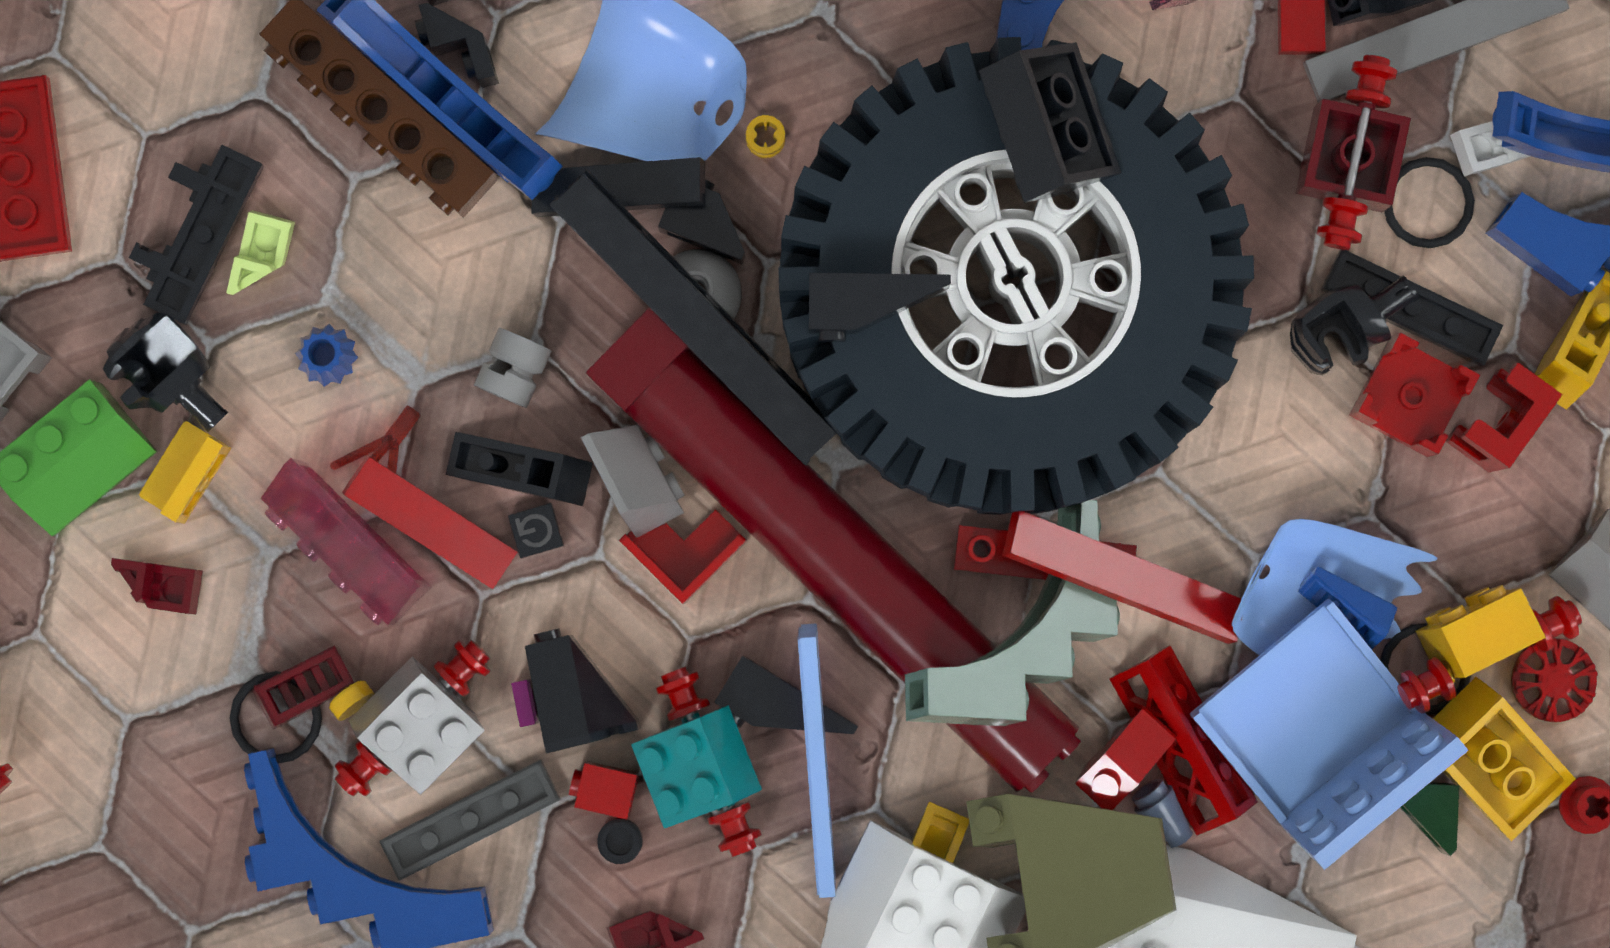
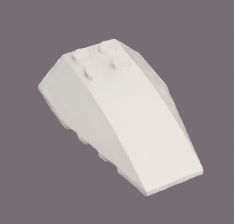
M870 820L836 888L835 897H832L830 901L828 919L820 948H988L987 937L1016 932L1026 912L1023 893L990 878L988 881L913 845L909 838Z
M1166 844L1177 910L1108 947L1354 948L1357 935L1192 850L1180 847L1171 848Z

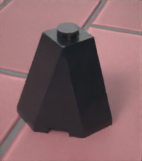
M560 628L534 634L535 643L526 645L525 650L546 754L599 741L612 735L636 731L641 728L639 719L573 635L561 636Z

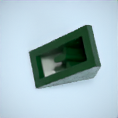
M1430 782L1403 804L1400 809L1441 853L1451 856L1457 850L1459 785Z

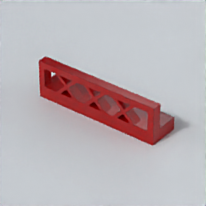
M1171 645L1109 678L1131 718L1145 706L1153 715L1165 720L1171 731L1177 736L1176 740L1156 764L1167 784L1172 786L1196 836L1239 818L1258 803L1250 787L1190 716V713L1202 704V701ZM1140 674L1149 690L1147 700L1135 695L1127 681L1128 679ZM1176 755L1188 760L1193 769L1191 779L1179 774L1174 765ZM1198 795L1209 799L1218 815L1205 820L1196 804Z

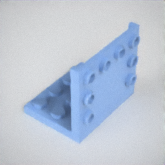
M1330 599L1325 600L1190 713L1194 721L1283 829L1324 870L1468 751L1455 734L1426 713L1421 714L1416 708L1410 710L1406 707L1397 689L1399 683Z

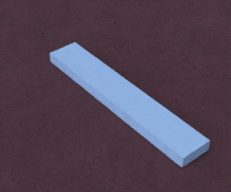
M801 624L798 631V652L816 888L819 898L835 897L836 873L817 624Z

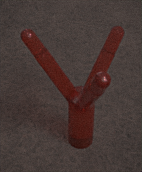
M407 405L384 436L331 462V469L337 470L372 452L374 453L370 457L379 462L389 450L387 468L397 473L399 445L421 415Z

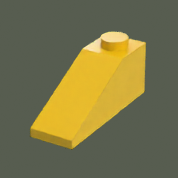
M1607 271L1591 292L1585 291L1544 354L1535 372V375L1563 394L1557 404L1566 410L1593 385L1610 351V273Z

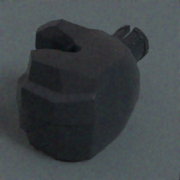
M1404 275L1372 297L1367 295L1356 284L1332 289L1315 299L1292 320L1290 329L1291 351L1310 373L1323 376L1334 366L1328 347L1324 343V337L1335 335L1343 343L1352 365L1363 364L1368 360V347L1391 340V333L1386 324V319L1412 302L1419 300L1418 294L1414 287H1412L1402 295L1396 296L1406 290L1410 284V281Z
M155 313L148 318L139 319L130 328H125L107 349L106 352L109 357L103 367L107 377L110 380L125 378L133 383L120 397L129 409L152 408L162 413L172 403L175 405L180 403L205 428L206 432H209L227 415L228 411L216 402L200 385L202 382L200 377L210 368L207 359L192 338L169 315Z

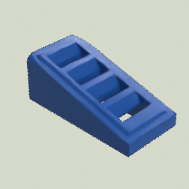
M1316 567L1300 584L1298 592L1316 607L1327 599L1333 601L1372 650L1387 636L1398 608L1396 605L1321 567Z

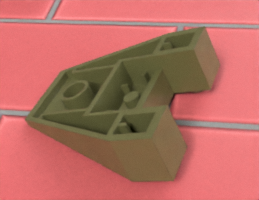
M1004 794L966 801L973 847L995 848L1016 844L1029 931L987 937L988 948H1108L1177 910L1162 818L1015 794Z

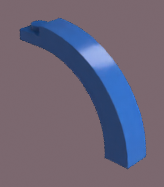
M1515 91L1498 93L1497 107L1492 118V137L1502 140V147L1555 163L1610 173V120L1561 110Z

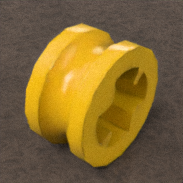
M769 115L758 116L751 120L745 134L747 147L751 153L761 158H771L779 154L784 147L786 139L784 126L780 120ZM764 126L765 131H767L768 126L774 128L776 131L773 134V139L776 143L771 147H767L766 142L764 147L757 145L758 134L756 129Z

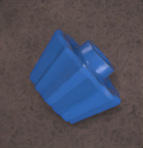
M328 324L323 329L313 327L308 336L300 338L301 348L295 353L300 360L298 370L307 374L309 382L319 381L324 387L330 382L341 384L344 375L353 373L352 363L358 359V356L353 351L355 341L347 338L345 329L335 330Z

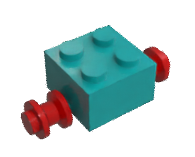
M685 666L660 676L664 685L656 688L657 694L668 695L673 707L666 715L668 721L685 715L686 717L681 719V724L631 744L664 829L706 813L723 809V811L707 818L709 825H719L723 833L724 839L718 845L720 852L729 850L731 856L734 857L756 848L757 845L754 839L762 836L759 828H749L745 818V814L751 809L749 801L735 805V803L761 791L762 788L729 705L700 716L699 712H694L709 706L710 702L708 698L697 697L693 684L700 678L698 672L688 674Z

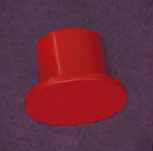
M1593 776L1576 778L1561 793L1559 798V812L1564 822L1574 831L1583 834H1594L1606 829L1610 825V786L1604 780Z

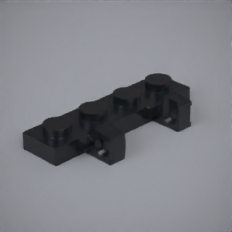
M221 145L212 165L209 166L202 163L198 172L175 162L168 178L193 191L189 198V201L193 204L172 246L166 245L161 254L136 242L129 256L133 261L150 268L146 279L154 283L143 305L157 312L165 313L172 319L187 325L264 168L262 163L224 145Z

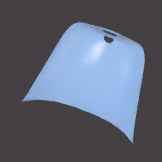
M602 0L600 14L579 69L559 107L550 120L535 134L643 161L701 157L706 161L732 132L743 115L747 87L746 62L735 45L721 32L674 0ZM732 100L733 112L726 123L718 126L715 119L719 107L725 101ZM698 101H706L702 114L700 116L694 112V104Z

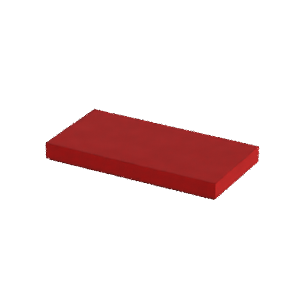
M47 75L0 81V262L72 252L50 78Z

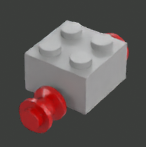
M458 640L454 644L457 655L448 664L437 661L433 665L441 676L439 679L412 656L348 720L356 738L359 740L355 744L358 755L350 763L339 760L335 764V768L339 772L335 780L348 794L354 797L359 792L367 797L372 792L369 781L377 773L388 776L393 770L421 795L485 731L476 714L452 693L455 689L459 694L466 697L470 693L467 682L476 673L487 676L491 672L486 665L491 658L478 644L471 640L465 645L462 641Z

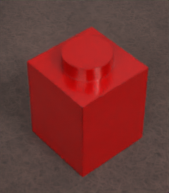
M585 762L583 770H574L569 795L576 797L574 808L627 820L630 817L640 773L595 762Z

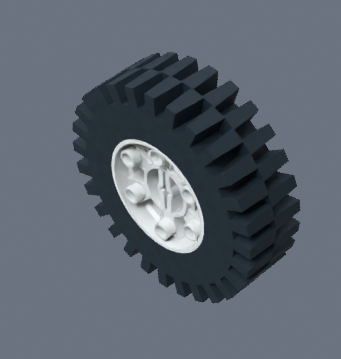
M1021 37L997 38L990 51L971 54L968 42L946 47L939 62L922 67L917 58L897 68L892 83L879 92L871 85L854 100L851 114L840 126L833 122L821 137L817 155L810 167H803L795 185L794 201L789 216H785L781 235L780 268H778L783 329L785 330L792 363L798 378H801L809 393L811 401L821 416L839 435L843 446L858 460H865L877 469L883 479L900 489L908 488L926 496L927 501L948 508L957 506L977 510L978 514L1003 515L1016 511L1036 514L1083 503L1135 480L1137 476L1165 460L1179 448L1177 444L1189 432L1201 425L1213 409V406L1209 403L1215 393L1230 380L1238 362V359L1232 357L1235 344L1248 331L1252 308L1243 307L1244 290L1254 279V255L1242 256L1240 238L1249 227L1244 204L1231 206L1225 187L1232 174L1223 156L1220 155L1209 161L1198 145L1205 129L1191 113H1188L1178 121L1163 107L1168 91L1150 78L1139 88L1120 78L1123 62L1103 53L1092 65L1085 62L1084 65L1122 173L1063 193L1076 202V206L1069 210L1058 208L1054 204L1052 197L1037 200L1034 212L1024 209L1000 210L993 179H1015V175L1006 148L1001 141L1000 131L991 104L986 97L985 87L979 70L1020 51ZM1050 40V42L1047 44V46H1054V45H1061V44H1068V43H1066V42H1061V41H1056V40ZM973 183L977 184L984 190L985 200L978 205L966 204L961 199L960 189ZM939 202L964 228V231L953 244L949 255L910 243L920 223ZM1088 213L1106 238L1112 255L1081 262L1078 251L1066 231ZM1012 239L1021 240L1035 246L1050 262L1056 280V292L1050 310L1035 284L1033 265L1029 260L1020 255ZM974 253H976L989 278L988 287L990 295L997 303L1003 305L1012 324L1002 323L988 317L973 302L967 288L966 268L968 260ZM927 260L933 264L936 274L951 275L949 289L933 297L947 295L953 311L962 324L933 350L928 347L916 329L909 309L857 334H846L845 342L818 341V334H809V273L910 274V266L915 261ZM1100 269L1112 270L1117 275V289L1112 292H1105L1099 289L1095 283L1096 271ZM1006 274L1010 278L1019 277L1021 281L1017 288L1012 283L1005 286L1002 281ZM1078 302L1114 313L1106 334L1089 357L1062 328L1063 324L1072 315ZM959 341L971 342L977 349V360L970 365L958 363L952 354L953 346ZM993 343L1006 346L1026 345L1035 385L1003 387L982 383L981 379ZM1058 345L1066 349L1069 354V363L1066 368L1053 369L1047 364L1045 351L1048 347Z

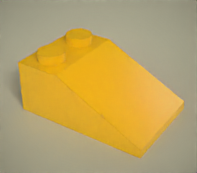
M1475 677L1433 718L1455 734L1468 749L1464 755L1444 770L1443 773L1455 785H1459L1460 791L1511 842L1576 780L1510 704L1478 677Z

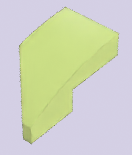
M254 210L248 212L239 255L234 257L227 294L234 295L285 265L295 221Z

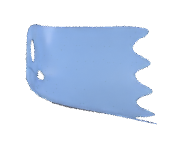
M1308 519L1289 520L1280 526L1254 571L1233 618V630L1246 646L1260 655L1317 608L1298 592L1300 584L1316 567H1321L1391 603L1396 597L1417 595L1422 592L1420 585L1407 572L1406 566L1415 562L1436 561L1437 557L1410 546L1337 525ZM1268 565L1270 567L1267 577L1259 579L1263 568ZM1394 619L1384 639L1393 638L1397 633L1401 632Z

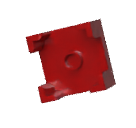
M1400 332L1392 336L1391 340H1388L1349 416L1426 457L1438 455L1448 438V434L1444 433L1450 419L1462 397L1471 394L1480 374L1463 365L1455 367L1447 365L1417 349L1416 347L1420 343Z
M1519 362L1513 364L1509 373L1502 368L1496 370L1486 384V389L1511 407L1498 421L1495 429L1478 419L1472 423L1469 429L1462 425L1456 426L1446 440L1448 444L1488 473L1509 469L1563 395Z

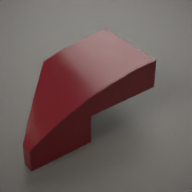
M112 558L111 566L116 572L121 573L132 589L130 594L136 602L145 603L147 608L197 614L203 570Z
M646 911L606 927L614 948H684L704 940L701 932L652 911Z

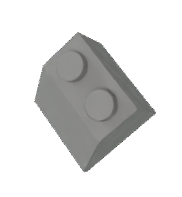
M638 425L588 433L581 437L615 506L636 538L684 513L678 499L685 495L673 472L665 476L658 464L659 461L665 458L658 443L651 436L644 437Z

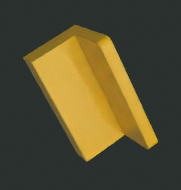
M183 422L141 489L139 496L162 510L160 512L162 515L176 523L185 524L230 452L231 447L192 423Z

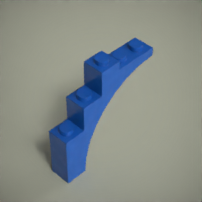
M325 0L317 8V11L381 72L410 95L427 113L456 136L484 164L507 183L510 182L531 200L539 192L546 190L552 184L555 175L563 166L550 153L530 139L471 89L375 0Z
M1523 192L1509 200L1485 233L1570 297L1583 292V290L1591 292L1606 272L1601 266L1610 271V226L1584 222L1556 212Z
M274 748L248 754L250 763H245L244 765L245 778L248 788L256 790L259 807L253 809L254 822L258 834L264 833L266 839L264 842L249 846L250 855L245 856L247 877L250 882L256 881L257 891L311 880L312 888L307 889V900L311 914H318L320 925L374 913L375 921L369 922L370 936L374 948H432L488 936L494 931L485 886L454 890L414 887L380 877L355 864L326 842L301 813L284 782Z

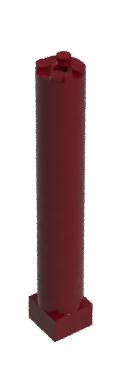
M648 308L585 372L904 684L906 674L926 668L967 665L996 648L973 623L809 464L805 466L652 309ZM1025 682L1029 695V705L1026 711L1027 721L1007 726L946 724L1015 792L1025 788L1032 793L1050 775L1045 768L1056 757L1062 761L1066 759L1078 747L1081 740L1075 735L1079 730V726L1034 683Z

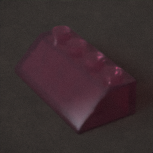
M290 458L260 498L269 507L264 512L265 515L281 530L284 531L289 527L300 538L296 543L298 548L313 562L321 558L332 569L327 575L330 580L346 594L352 589L364 601L359 608L375 624L379 625L384 621L387 625H395L432 588L306 462Z

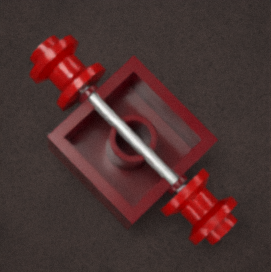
M1364 55L1363 61H1355L1352 64L1351 71L1359 76L1357 88L1346 92L1345 99L1357 104V106L1322 99L1314 107L1295 193L1323 200L1322 206L1330 211L1328 224L1318 226L1316 234L1325 238L1323 245L1340 250H1350L1351 243H1361L1362 234L1355 230L1357 217L1366 215L1368 210L1382 213L1393 205L1411 121L1410 117L1375 110L1376 108L1390 107L1391 98L1384 94L1386 81L1396 79L1398 72L1390 66L1389 59L1376 55Z

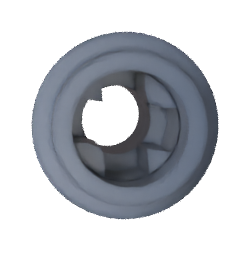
M1162 779L1150 781L1132 796V800L1136 805L1134 811L1137 814L1162 818L1165 841H1167L1171 848L1182 845L1193 835V831L1189 827L1172 786L1165 785Z

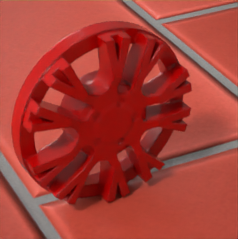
M1553 638L1552 655L1554 662H1548L1547 653L1541 651L1535 643L1526 647L1514 663L1511 685L1517 702L1528 714L1547 722H1563L1578 717L1593 702V698L1596 696L1598 673L1589 654L1582 647L1565 639ZM1562 647L1574 652V655L1566 664H1563L1560 659ZM1533 652L1536 653L1542 662V666L1538 670L1525 663ZM1582 661L1585 667L1572 673L1570 667ZM1520 674H1535V682L1520 681ZM1580 676H1588L1586 691L1579 689L1575 685V680ZM1536 687L1539 691V696L1529 704L1522 691ZM1571 690L1582 698L1579 704L1568 696ZM1545 697H1549L1551 699L1544 714L1540 712ZM1562 698L1566 701L1570 711L1557 715L1556 703L1558 699Z

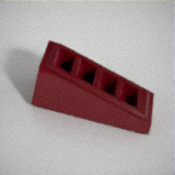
M334 645L254 686L253 693L274 730L334 698L352 685L354 681ZM325 661L338 683L332 687L329 686L319 667ZM309 670L321 690V693L315 696L303 676V673ZM294 679L305 700L297 704L287 685V682ZM278 688L288 707V710L282 713L270 691Z

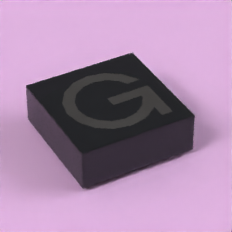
M552 503L508 515L521 559L564 547Z

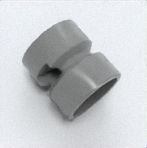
M498 328L489 349L493 356L492 361L482 364L474 386L527 408L536 388L532 378L536 374H542L552 351L520 335Z

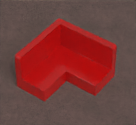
M716 509L685 540L667 523L638 538L630 531L619 539L682 604H685L747 542Z

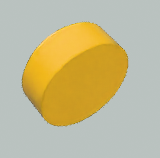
M357 681L340 692L330 702L329 709L338 721L345 720L355 714L375 693L366 681Z

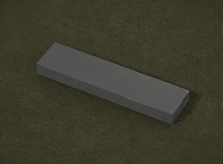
M541 759L380 840V844L400 881L561 800Z

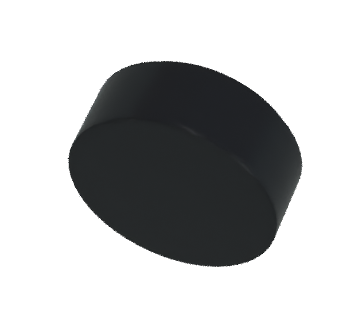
M617 818L607 822L598 834L597 845L600 854L607 861L614 864H625L635 859L641 851L643 836L641 830L634 822L628 819Z

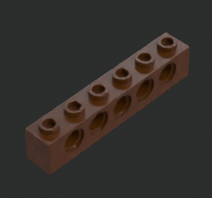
M289 0L259 33L269 44L263 50L283 69L290 63L302 73L297 81L314 97L317 98L323 92L335 104L329 110L348 127L356 122L368 132L363 137V140L380 156L383 157L389 151L401 163L395 169L410 183L416 186L422 181L434 191L429 199L446 215L449 216L455 210L464 218L499 179L486 164L302 0ZM309 42H319L321 44L319 56L312 61L301 60V50L304 45ZM342 71L353 72L354 82L350 88L344 91L334 89L333 82L337 74ZM376 100L387 102V112L384 117L379 120L367 119L366 110L370 103ZM410 129L418 130L421 135L419 144L411 150L401 149L399 147V138L402 133ZM440 159H450L454 163L452 174L443 180L433 178V165Z

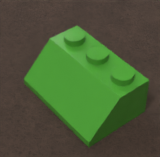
M89 379L0 451V486L13 502L51 536H55L158 451L102 383Z

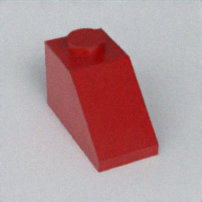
M1143 706L1085 764L1075 784L1098 806L1103 809L1113 810L1139 785L1176 740L1177 736Z

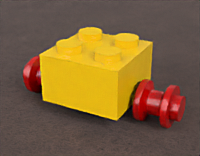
M1500 585L1492 589L1486 587L1464 598L1466 606L1459 605L1452 609L1449 606L1425 617L1428 625L1416 630L1418 638L1429 658L1426 661L1427 671L1419 675H1415L1410 670L1401 673L1402 683L1397 686L1402 701L1408 709L1416 708L1418 712L1424 714L1430 710L1431 699L1440 695L1449 701L1456 697L1454 678H1466L1534 643L1541 651L1547 652L1553 649V638L1561 634L1568 639L1577 637L1579 635L1578 626L1582 624V618L1577 607L1572 601H1564L1561 597L1555 596L1548 601L1549 610L1539 614L1534 609H1531L1521 588L1505 590L1504 586Z

